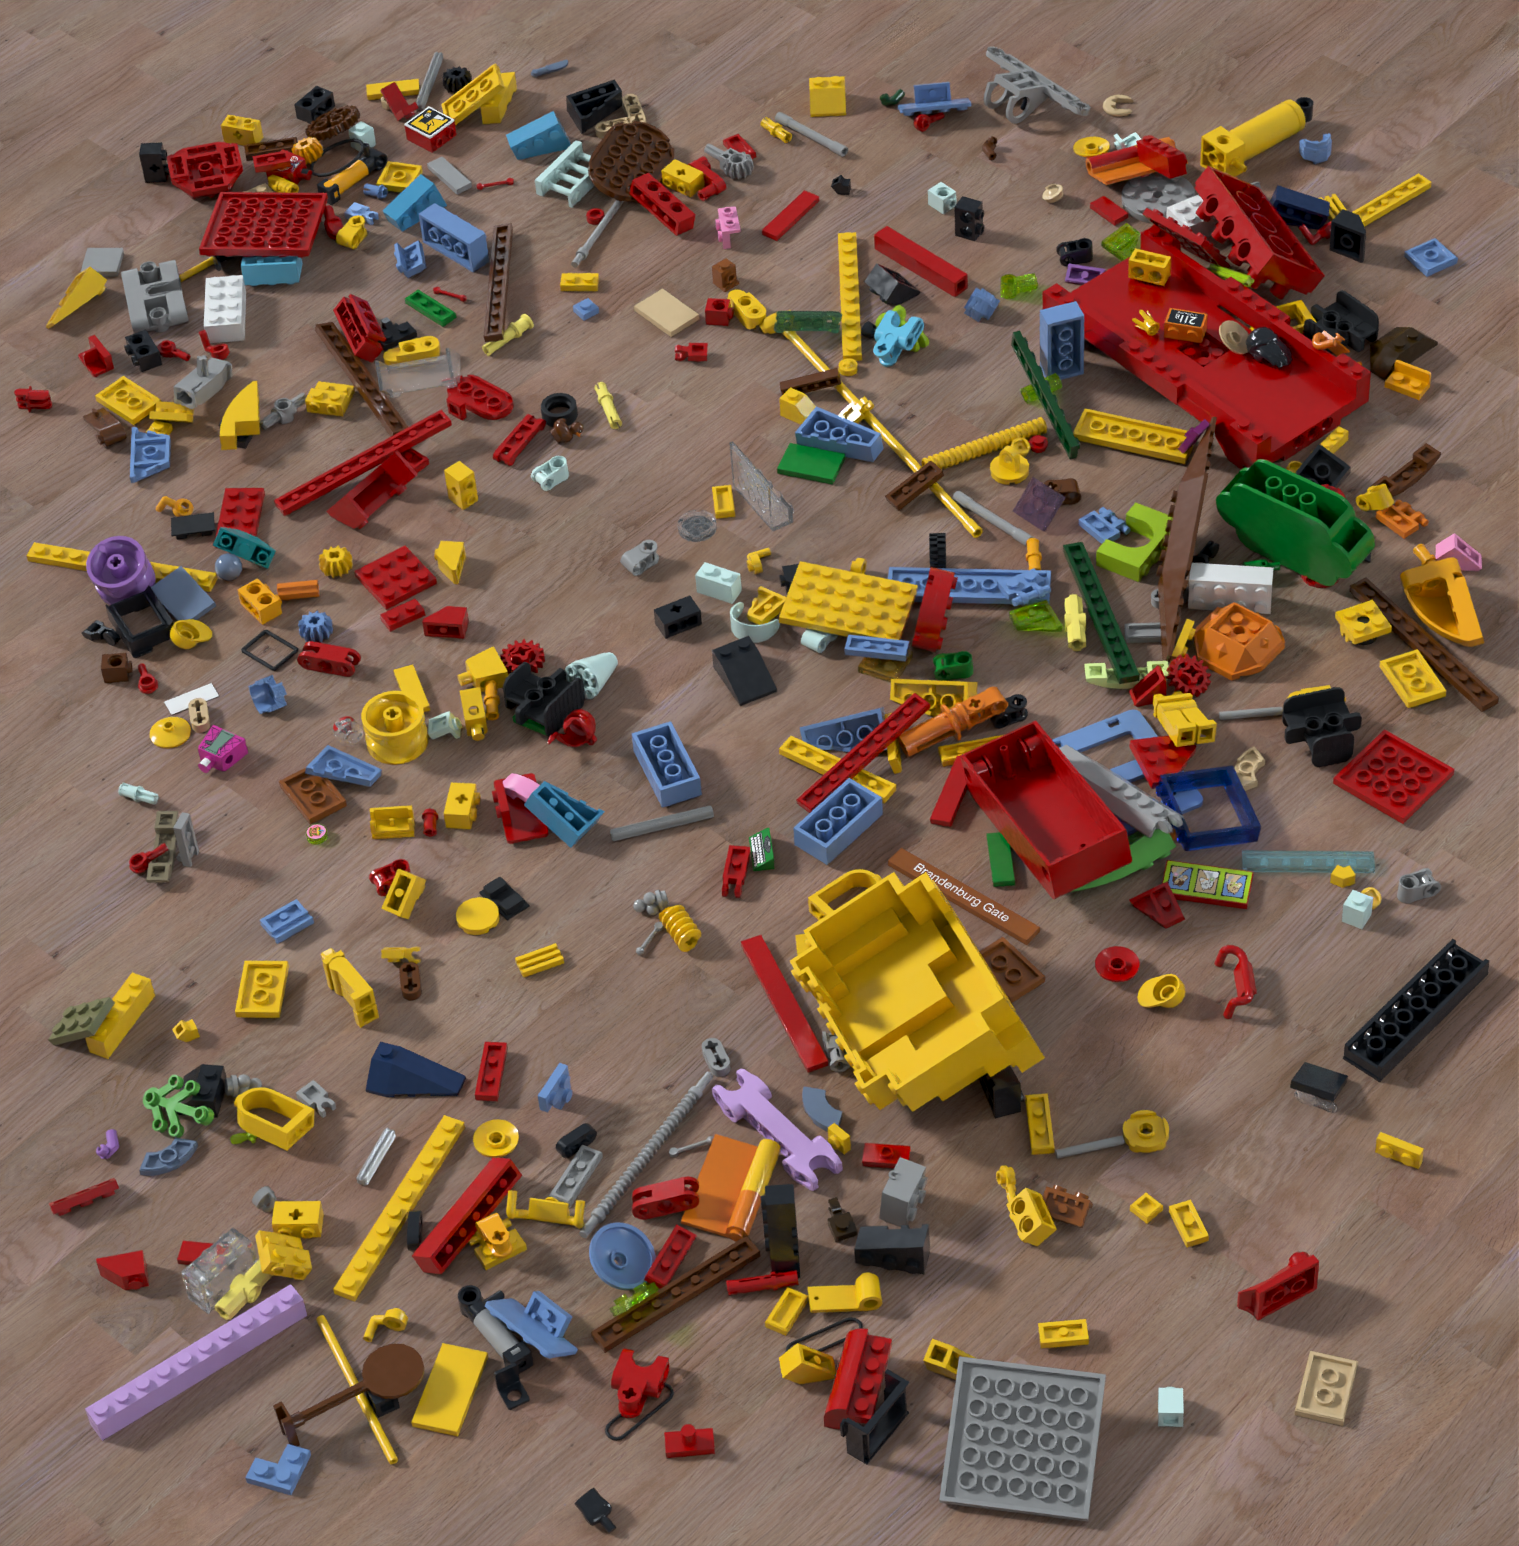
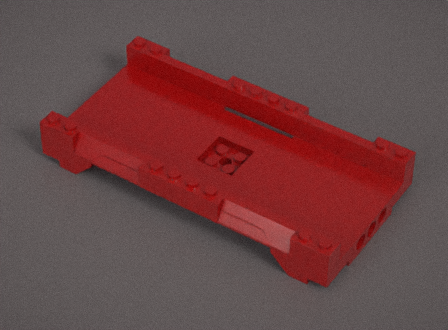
M1155 224L1141 232V250L1171 257V275L1164 286L1128 278L1130 259L1128 257L1072 292L1067 291L1057 283L1043 291V309L1076 301L1084 314V339L1114 359L1125 369L1200 422L1205 419L1210 423L1213 416L1217 417L1215 437L1226 458L1240 469L1250 468L1258 459L1267 460L1271 463L1278 459L1283 461L1289 459L1340 426L1342 418L1369 401L1371 372L1344 353L1335 357L1325 349H1315L1309 338L1290 326V316L1233 277H1229L1226 280L1219 278L1180 251L1181 242ZM1218 307H1224L1254 329L1267 327L1278 334V337L1291 350V357L1293 359L1291 364L1278 368V366H1272L1265 359L1261 362L1256 361L1249 352L1237 354L1228 349L1219 334V327L1223 322L1228 320L1240 324L1248 334L1252 330ZM1170 308L1208 314L1207 330L1202 343L1164 337V322ZM1139 310H1143L1147 315L1148 310L1153 320L1160 324L1158 333L1149 336L1145 330L1135 326L1137 324L1132 321L1133 318L1144 323V318L1139 313Z

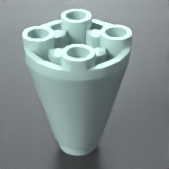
M611 652L576 660L566 666V680L571 683L574 679L581 678L584 684L585 699H593L599 694L614 672L618 660Z

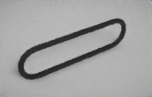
M853 1317L845 1318L789 1343L785 1352L791 1346L847 1321L857 1322L859 1329L863 1328L862 1323L859 1319ZM845 1338L822 1347L818 1351L822 1352L843 1343Z
M664 1383V1387L670 1390V1396L619 1437L610 1435L609 1427L622 1415L618 1414L605 1428L607 1437L617 1441L628 1436L673 1398L674 1390L671 1385Z

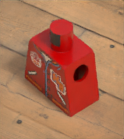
M288 152L291 167L266 172L267 180L271 175H275L297 185L302 179L310 180L312 177V170L307 169L305 159L291 152Z

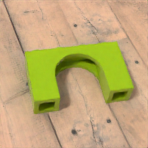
M1135 502L1126 513V525L1132 532L1147 537L1150 542L1144 546L1133 548L1106 539L1096 551V566L1139 582L1143 576H1147L1150 567L1158 562L1162 549L1165 550L1162 542L1164 536L1168 535L1165 527L1167 520H1171V517Z

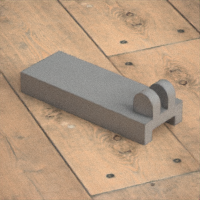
M182 812L173 827L180 852L176 859L182 862L183 866L191 868V858L194 854H199V848L191 816L188 813Z

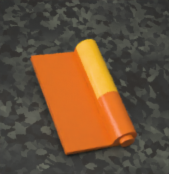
M715 1134L697 1179L699 1181V1190L696 1193L700 1198L699 1205L696 1208L685 1210L681 1224L721 1235L736 1242L745 1236L748 1237L761 1205V1196L765 1194V1186H768L780 1155L781 1146L771 1139H763L758 1146H754Z

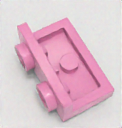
M736 207L719 208L718 219H715L716 230H720L717 231L718 241L722 242L723 249L731 248L730 234L740 233Z

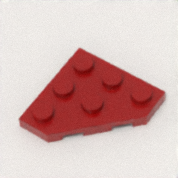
M1169 735L1130 740L1129 744L1151 789L1171 787L1178 774H1181L1186 767L1188 760L1194 756L1197 748L1195 743L1194 745L1176 747Z

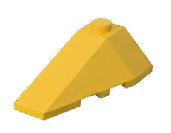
M90 266L79 273L66 290L65 294L67 295L59 302L61 308L58 307L54 311L45 327L51 328L96 295L100 296L106 289L104 285L107 279Z

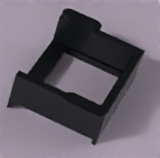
M149 585L141 593L112 605H105L110 622L133 658L146 655L153 651L154 646L171 639L170 630L174 625L173 621ZM151 606L162 624L132 635L121 617Z
M887 1369L885 1371L884 1403L863 1427L848 1417L841 1421L840 1433L842 1437L846 1436L847 1453L868 1465L907 1417L909 1411H907L906 1386L910 1383L908 1380Z

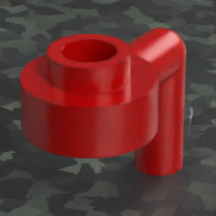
M1331 221L1322 226L1314 236L1305 224L1298 229L1309 244L1314 245L1324 237L1326 239L1330 238Z
M206 330L199 332L204 350L209 352L212 358L225 360L230 354L228 345L217 344L212 346Z

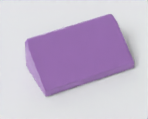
M1068 264L1065 282L1083 285L1106 270L1103 268Z

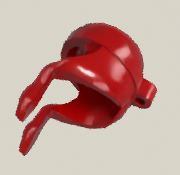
M573 710L564 720L563 730L565 734L554 732L548 738L549 745L556 738L569 747H579L585 743L592 746L597 741V737L594 735L596 730L595 719L586 710Z

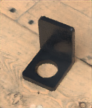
M516 1363L494 1372L497 1391L508 1410H512L530 1401V1397L520 1382ZM512 1391H519L522 1395L519 1400L511 1401L508 1399V1394Z

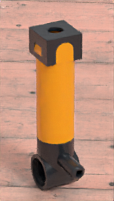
M364 143L362 145L363 156L332 179L328 180L325 178L318 183V193H327V203L330 205L335 204L341 199L340 195L375 169H383L387 164V155L370 147L368 143Z

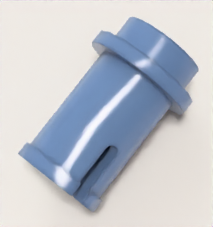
M368 183L364 185V188L370 189L368 191L363 190L365 195L375 196L378 199L386 198L388 190L384 185L376 186Z

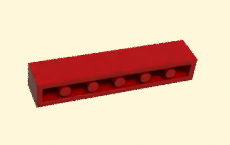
M493 1157L413 1253L412 1257L424 1273L442 1274L477 1232L475 1223L490 1216L508 1194V1191L521 1178L522 1174L511 1159Z

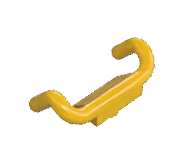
M508 1191L506 1215L509 1219L522 1218L572 1225L578 1229L584 1227L585 1201L576 1200L575 1215L570 1216L569 1204L558 1202L554 1197H547L545 1200L530 1198L529 1210L516 1209L517 1191Z

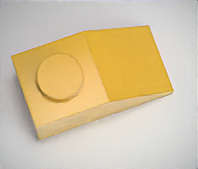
M791 387L779 398L780 416L800 425L816 407L806 394Z
M440 541L438 549H435L434 559L438 561L439 570L454 584H458L466 558L464 542Z
M797 1343L779 1357L782 1378L798 1384H806L835 1378L836 1369L833 1356Z

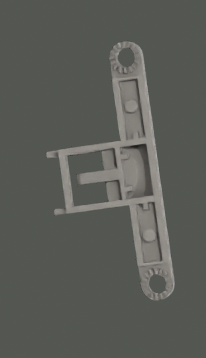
M994 46L987 48L986 56L999 64L1002 69L1010 71L1009 73L996 74L994 81L987 83L984 93V104L988 108H997L1003 102L1005 103L1009 100L1006 108V118L1011 123L1017 124L1026 119L1049 97L1052 101H1057L1063 108L1069 109L1075 114L1089 115L1091 108L1089 104L1081 102V99L1014 56L1006 54L1003 49L995 48ZM998 84L1004 87L1005 91L1002 97L996 102H991L993 89ZM1022 97H1027V105L1024 111L1018 116H1013V108L1016 102Z

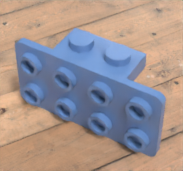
M950 82L914 85L915 103L898 105V110L904 116L914 115V112L921 111V114L932 113V110L948 112L950 108L967 110L971 106V101L969 98L951 99Z
M534 1291L526 1308L512 1298L486 1302L485 1308L490 1311L493 1317L501 1319L507 1324L508 1329L520 1334L526 1343L540 1350L542 1356L552 1359L577 1353L578 1349L563 1337L572 1316L542 1292Z

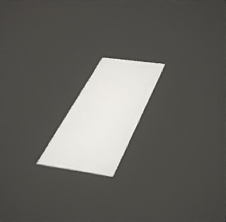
M212 683L167 700L164 703L172 715L188 709L189 702L195 698H202L208 701L219 695Z

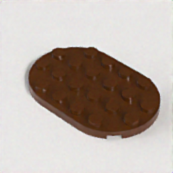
M632 121V123L626 124L620 122L607 131L592 153L588 163V174L598 190L617 201H637L630 195L632 180L650 173L661 183V170L673 161L674 148L670 145V139L666 134L653 125L640 121Z

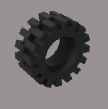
M929 533L930 568H946V533Z

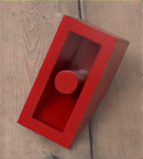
M446 606L424 618L422 621L424 635L464 639L469 624L467 607Z
M143 1250L96 1259L100 1275L120 1288L136 1290L149 1286L147 1263Z

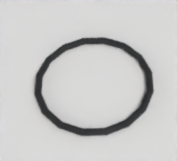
M355 138L345 139L323 150L321 155L345 143H360L361 151L343 167L329 173L320 174L313 170L314 164L317 162L314 161L310 164L309 170H312V175L317 177H326L340 173L353 165L363 154V141Z

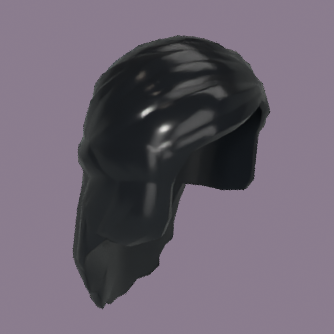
M1259 327L1248 335L1246 339L1247 350L1256 361L1261 362L1265 359L1272 366H1278V368L1287 366L1293 361L1290 348L1270 328Z

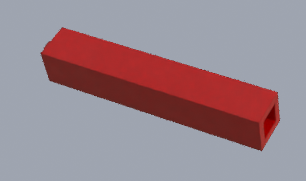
M886 226L874 234V245L877 251L951 296L956 297L968 289L967 273L892 228Z

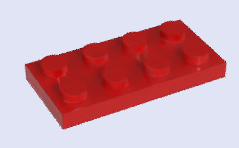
M225 488L216 536L220 527L238 529L257 537L265 496L264 488Z

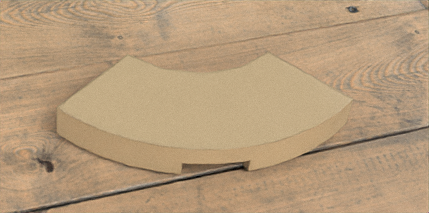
M1255 746L1245 751L1237 759L1234 767L1233 783L1239 794L1257 787L1258 781L1255 774L1258 769L1265 765V759Z

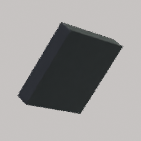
M1304 1062L1291 1080L1290 1088L1334 1102L1347 1083L1348 1076Z

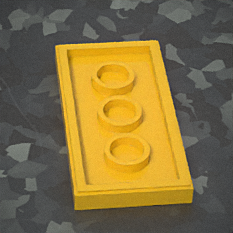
M493 64L441 104L443 113L455 119V125L504 89L499 66Z
M442 1343L413 1416L412 1427L458 1436L488 1360V1352Z

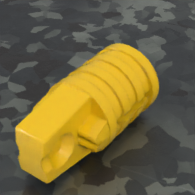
M275 175L268 177V186L275 192H299L298 185L285 178Z

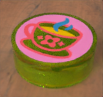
M322 824L310 825L306 829L307 841L311 844L325 842L328 837L326 827Z

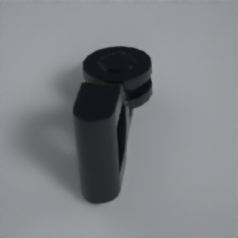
M1212 540L1209 541L1198 555L1193 556L1192 563L1202 562L1209 564V557L1214 558L1220 545Z
M95 620L82 632V635L91 641L104 638L111 646L120 641V636L114 629L105 627L104 623Z

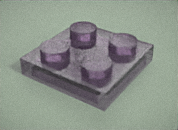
M1032 477L1013 512L1040 530L1046 531L1066 497Z

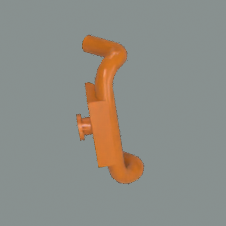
M1324 330L1322 333L1318 332L1313 336L1312 344L1315 349L1323 350L1328 348L1336 357L1342 353L1350 352L1341 344L1342 340L1345 341V339L1338 333H1336L1337 336L1334 338Z

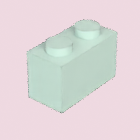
M704 562L695 575L698 593L733 604L742 591L740 573Z

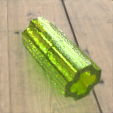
M1056 373L1045 377V380L1049 381L1051 392L1062 388V382ZM1031 384L1021 388V395L1027 404L1039 399Z

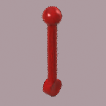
M508 178L505 181L488 184L478 183L477 189L482 190L486 187L503 184L513 185L514 179Z
M440 287L433 288L434 294L441 293L458 298L462 302L467 300L466 295L441 290Z

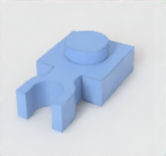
M355 202L344 212L346 219L359 215L364 217L365 221L370 225L374 224L373 218L379 219L377 212L370 211L369 207Z

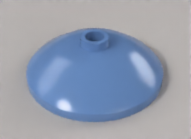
M620 1222L607 1224L595 1233L589 1246L591 1265L599 1278L609 1286L620 1290H634L647 1283L644 1278L655 1261L656 1255L650 1240L638 1228Z

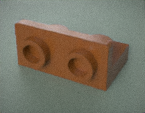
M1054 1185L1053 1188L1046 1186L1043 1200L1052 1219L1083 1228L1089 1208L1092 1209L1093 1203L1088 1200L1089 1196L1076 1192L1075 1195L1066 1193L1067 1189Z

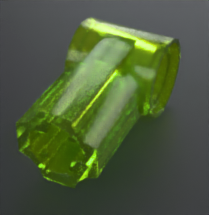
M1035 273L1017 277L1013 274H1005L1000 280V296L1004 299H1013L1017 293L1038 289Z

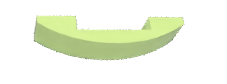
M1147 661V667L1137 668L1140 674L1139 681L1157 665L1161 666L1166 678L1168 675L1166 671L1168 661ZM1105 663L1084 664L1086 682L1097 686L1130 689L1139 682L1119 684L1113 669H1106Z

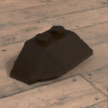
M1396 327L1370 345V372L1385 381L1394 371L1396 360L1410 364L1437 346L1438 342L1412 327Z

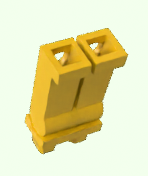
M1179 691L1174 692L1170 696L1156 694L1153 698V716L1158 718L1176 747L1194 745L1195 742L1196 744L1215 742L1217 723L1214 720H1208L1197 708L1191 693L1183 694Z
M332 948L322 952L321 958L328 987L331 990L334 989L336 994L343 996L353 1008L357 1025L361 1028L379 1018L373 989L345 958L344 953L341 950L335 952Z

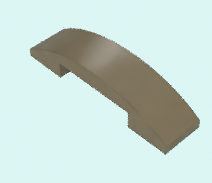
M157 811L154 827L156 832L154 849L165 843L169 850L149 863L147 883L169 882L177 850V840L173 827L179 818L178 811Z

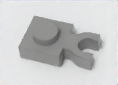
M314 1080L296 1092L297 1098L303 1104L313 1109L317 1108L322 1118L326 1116L325 1107H329L331 1110L336 1109L335 1102L329 1099L328 1093Z

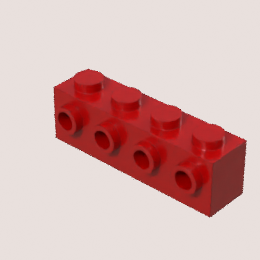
M1152 135L1144 136L1141 140L1136 141L1140 163L1169 179L1187 174V157L1177 148L1166 144Z

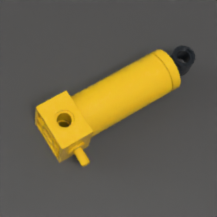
M1308 97L1298 98L1296 102L1285 100L1230 131L1219 126L1201 136L1200 166L1205 169L1207 166H1210L1234 177L1246 172L1247 166L1244 165V162L1305 128L1306 122L1311 121L1313 118V100Z

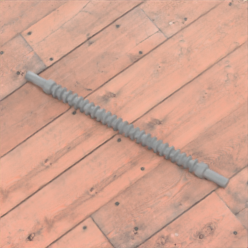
M707 1071L696 1086H692L688 1090V1094H685L684 1098L681 1099V1103L677 1104L674 1112H671L670 1116L667 1117V1121H664L663 1125L659 1127L660 1130L656 1131V1134L652 1136L649 1143L641 1150L642 1153H638V1157H635L634 1162L630 1163L627 1171L623 1172V1176L619 1177L616 1185H613L612 1190H609L608 1194L605 1195V1199H602L601 1204H598L597 1208L591 1212V1218L579 1232L581 1237L587 1238L595 1226L604 1221L606 1215L609 1214V1210H612L613 1205H616L617 1201L621 1199L620 1196H623L624 1191H627L628 1187L632 1185L631 1182H634L635 1177H638L639 1173L643 1171L642 1168H645L646 1164L650 1162V1159L654 1156L653 1154H656L657 1150L664 1144V1141L668 1140V1136H671L672 1132L675 1131V1127L679 1126L682 1118H685L686 1114L689 1113V1109H692L693 1105L697 1103L696 1100L702 1097V1091L714 1077L711 1072Z

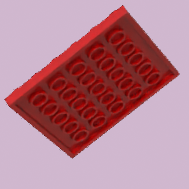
M220 192L200 244L199 254L209 257L215 255L226 257L297 256L300 258L309 256L328 201L327 193Z

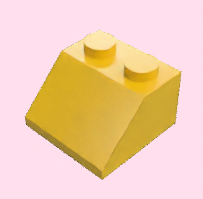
M845 76L809 78L811 117L845 116Z

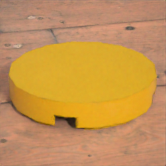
M482 897L471 898L463 902L456 912L457 925L465 933L471 935H481L489 932V929L497 926L500 919L497 905L488 898Z

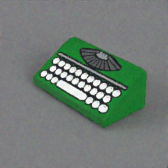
M765 828L749 837L753 871L775 869L770 828Z

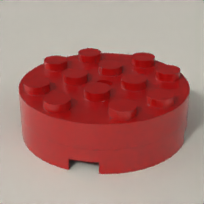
M934 567L930 568L912 642L913 648L936 653V649L941 650L943 637H940L941 629H946L948 617L945 616L946 609H951L953 597H950L951 589L955 590L958 577H954L955 572Z

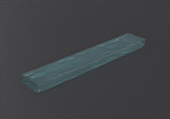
M1242 850V870L1332 873L1337 865L1341 867L1350 865L1354 873H1375L1374 851Z

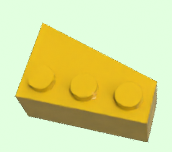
M515 72L501 73L504 89L480 106L483 124L501 123L506 113L507 105L511 102L512 95L517 90Z

